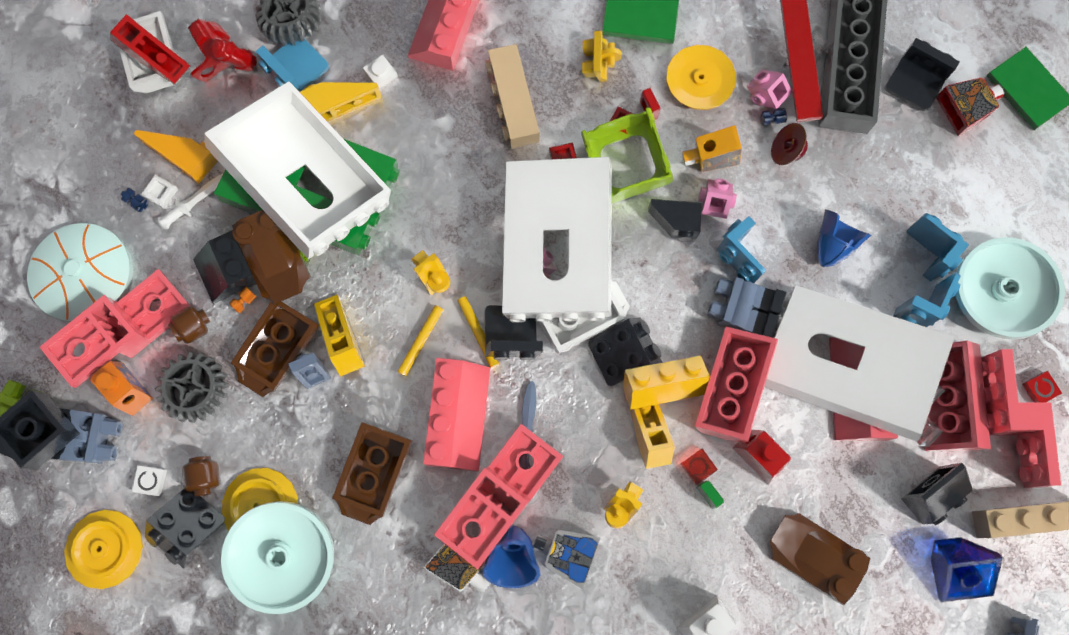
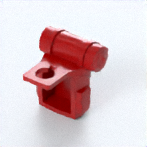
M197 19L188 27L193 39L205 56L204 62L190 73L193 78L206 83L231 65L237 70L250 72L256 67L257 58L252 54L251 50L239 48L233 41H229V34L218 23ZM213 66L211 72L207 74H201L203 70L211 68Z

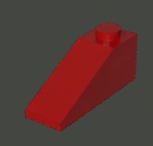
M127 14L110 32V40L174 85L191 66Z

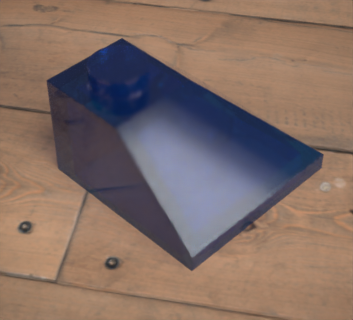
M962 537L934 540L931 564L939 601L942 603L994 596L1003 561L1002 555Z

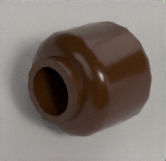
M188 306L173 314L170 318L171 323L168 324L178 342L183 341L189 344L208 333L206 324L210 323V320L203 309L197 311L194 306Z
M211 456L189 458V463L182 467L183 487L186 491L194 492L195 497L211 495V489H215L220 485L219 465L216 461L211 460Z

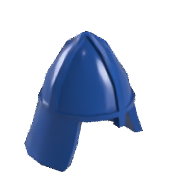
M825 209L817 240V257L820 266H834L847 259L872 235L849 226L839 220L840 216L838 213Z
M511 525L490 553L483 570L484 578L489 583L504 588H522L538 581L541 576L540 568L535 559L532 541L523 529Z

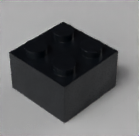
M35 390L29 391L0 416V444L22 469L37 471L80 434L48 394Z

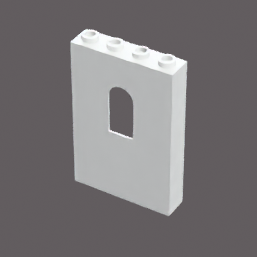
M290 82L285 83L204 133L205 147L308 259L315 254L317 256L323 254L328 249L329 244L335 240L340 241L349 234L350 229L356 225L358 227L362 226L367 222L371 214L376 211L381 212L389 205L390 188ZM306 165L331 192L333 203L326 209L312 207L286 177Z
M609 157L506 162L502 313L507 318H510L511 322H525L526 318H536V321L549 322L552 321V318L561 317L563 321H577L578 317H588L591 321L605 320V317H611L612 166ZM569 230V269L566 276L561 280H550L543 273V231Z
M796 285L793 293H788L785 298L783 307L786 308L784 316L779 315L776 327L778 331L775 336L778 339V343L764 387L917 442L923 432L955 336ZM816 334H826L865 347L858 369L855 370L813 355L808 348V341Z

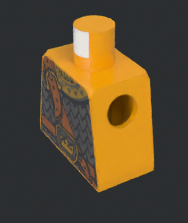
M736 125L695 138L696 148L682 152L685 166L699 163L701 172L740 165L742 147Z

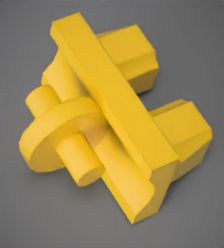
M601 30L594 31V38L583 40V53L585 56L594 55V60L583 61L582 73L585 77H597L600 82H607V67H615V62L622 58V51L615 48V43H608L606 39H603Z
M422 250L411 259L416 266L413 270L430 295L444 292L449 288L451 279L434 253L428 256Z
M629 481L624 490H617L604 508L606 510L605 520L610 527L615 529L624 527L639 511L642 503L638 499L643 489Z

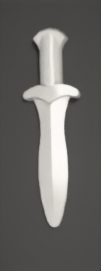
M223 174L206 183L190 198L182 202L176 199L175 204L177 207L164 217H158L159 226L167 230L182 215L191 217L190 210L200 200L216 190Z

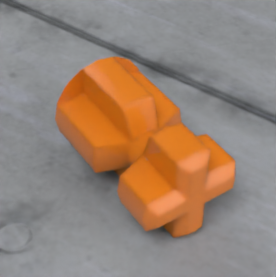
M247 287L238 293L240 297L238 300L233 298L229 302V305L237 313H241L244 310V303L250 304L257 297Z

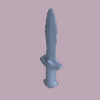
M530 381L523 400L522 424L533 432V420L536 411L535 383ZM522 454L519 458V464L524 469L531 467L529 454Z

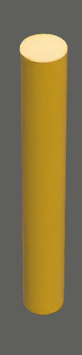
M461 297L457 300L485 356V333L467 297ZM485 357L490 368L500 364L498 360H494V357Z
M434 305L397 371L399 374L407 376L443 312L441 307Z

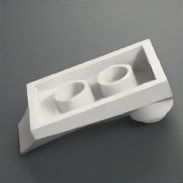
M161 11L133 19L173 51ZM119 48L128 84L133 92L150 93L174 85Z
M611 281V317H605V320L591 321L588 317H578L577 321H563L561 317L552 318V321L539 322L550 345L557 354L569 351L573 346L625 320L630 306L616 281Z

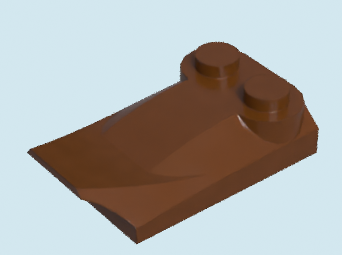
M264 210L244 217L232 225L233 237L239 242L263 298L268 299L274 305L302 293L306 281L311 276L301 251Z
M282 301L274 305L270 302L231 361V364L236 369L238 382L261 397L276 391L290 370L289 363L295 361L306 345L315 338L319 324Z
M361 422L332 497L337 502L341 515L368 525L384 517L404 462L410 453L413 440Z
M800 513L785 515L769 541L772 548L773 556L771 559L841 605H845L855 594L869 568L871 558L862 550L852 547Z

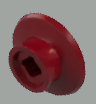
M790 123L778 132L771 147V157L776 164L787 165L801 159L805 155L808 142L804 127L799 123Z

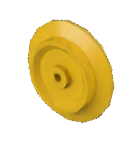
M693 45L683 48L673 56L667 67L666 82L670 93L680 104L691 109L709 110L721 106L730 98L736 86V71L732 61L722 51L708 45Z
M253 468L238 475L227 487L222 499V515L225 518L224 523L227 530L229 531L241 516L257 507L258 504L262 505L277 501L298 504V496L292 482L282 473L270 468Z
M101 510L90 513L76 523L67 537L64 550L66 567L74 580L88 588L106 589L117 586L130 577L140 563L143 550L141 531L133 519L119 511Z

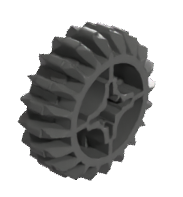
M260 0V5L256 7L257 14L255 16L260 32L263 33L268 41H273L276 45L282 43L286 46L291 42L295 46L296 41L301 40L304 42V38L312 37V31H318V25L322 23V10L318 0Z
M188 352L187 358L183 354H178V362L171 359L169 360V365L171 366L169 369L166 367L161 368L162 372L165 373L164 377H156L157 381L162 383L161 386L154 388L156 392L162 393L156 398L158 402L163 403L161 409L166 412L169 411V417H178V421L185 422L188 419L189 422L195 423L197 417L202 421L206 420V412L210 415H215L213 407H223V404L219 402L220 397H228L226 393L222 392V389L229 387L228 383L222 381L227 377L225 372H220L223 366L219 363L215 364L213 357L206 358V355L203 353H199L196 356L195 353ZM204 369L209 375L210 387L204 385ZM188 370V373L184 378L178 379L185 371ZM191 384H195V386L201 388V390H189L183 385L190 386ZM175 387L180 390V404L175 397ZM201 396H206L201 403L196 405L197 400Z

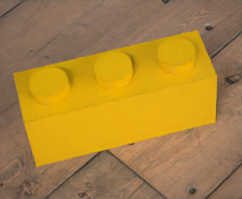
M701 355L625 370L623 391L631 410L705 395L710 375Z

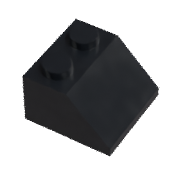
M232 230L209 240L193 258L213 304L239 293L245 287L250 288L256 285L239 242L233 237Z
M963 463L940 466L902 497V501L922 524H940L948 517L946 513L951 508L956 509L962 506L968 500L966 496L973 491L966 466Z

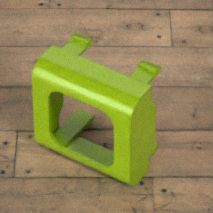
M646 108V111L640 114H630L598 125L591 131H581L589 158L601 157V152L605 146L633 136L643 137L648 144L655 165L654 175L649 179L623 188L612 186V204L666 186L673 181L671 166L664 152L650 108ZM625 129L627 131V134L621 132L620 130Z

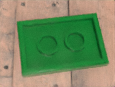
M607 0L602 35L673 44L679 0Z
M1027 46L986 75L994 85L998 84L1002 87L1003 96L1033 130H1036L1069 106V93Z

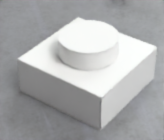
M383 55L363 67L364 73L372 83H377L379 89L398 77L397 72Z

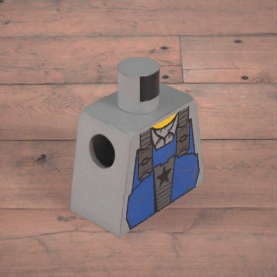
M556 529L553 540L537 534L533 548L534 551L547 555L544 567L576 586L583 588L600 538Z

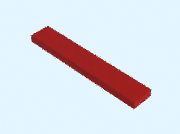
M780 0L796 122L821 120L823 112L807 0Z

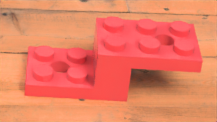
M157 269L118 302L103 295L42 344L40 349L69 385L77 388L118 353L133 358L169 328L168 324L171 323L170 318L173 314L191 305L165 274ZM155 299H160V308L156 311H151L150 303ZM83 343L85 351L81 356L76 357L74 355V348L78 344Z
M1001 349L981 357L989 436H1018L1016 450L1020 455L1021 467L1019 469V477L1023 482V488L1060 486L1061 477L1052 403H1019L1013 349Z
M520 424L489 467L482 470L434 535L478 570L564 456L523 424ZM522 454H530L533 457L534 464L530 469H524L520 466L519 458ZM475 521L480 525L481 532L477 537H471L466 532L468 522Z

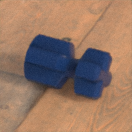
M774 109L773 114H770L769 110L762 111L760 115L762 125H770L771 120H774L775 124L787 122L786 109Z
M130 187L126 191L121 192V200L125 203L131 202L130 206L138 212H142L147 208L148 200L140 194L135 196V191Z

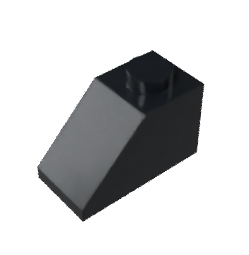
M651 199L648 212L672 238H678L682 242H690L699 236L701 232L702 203Z

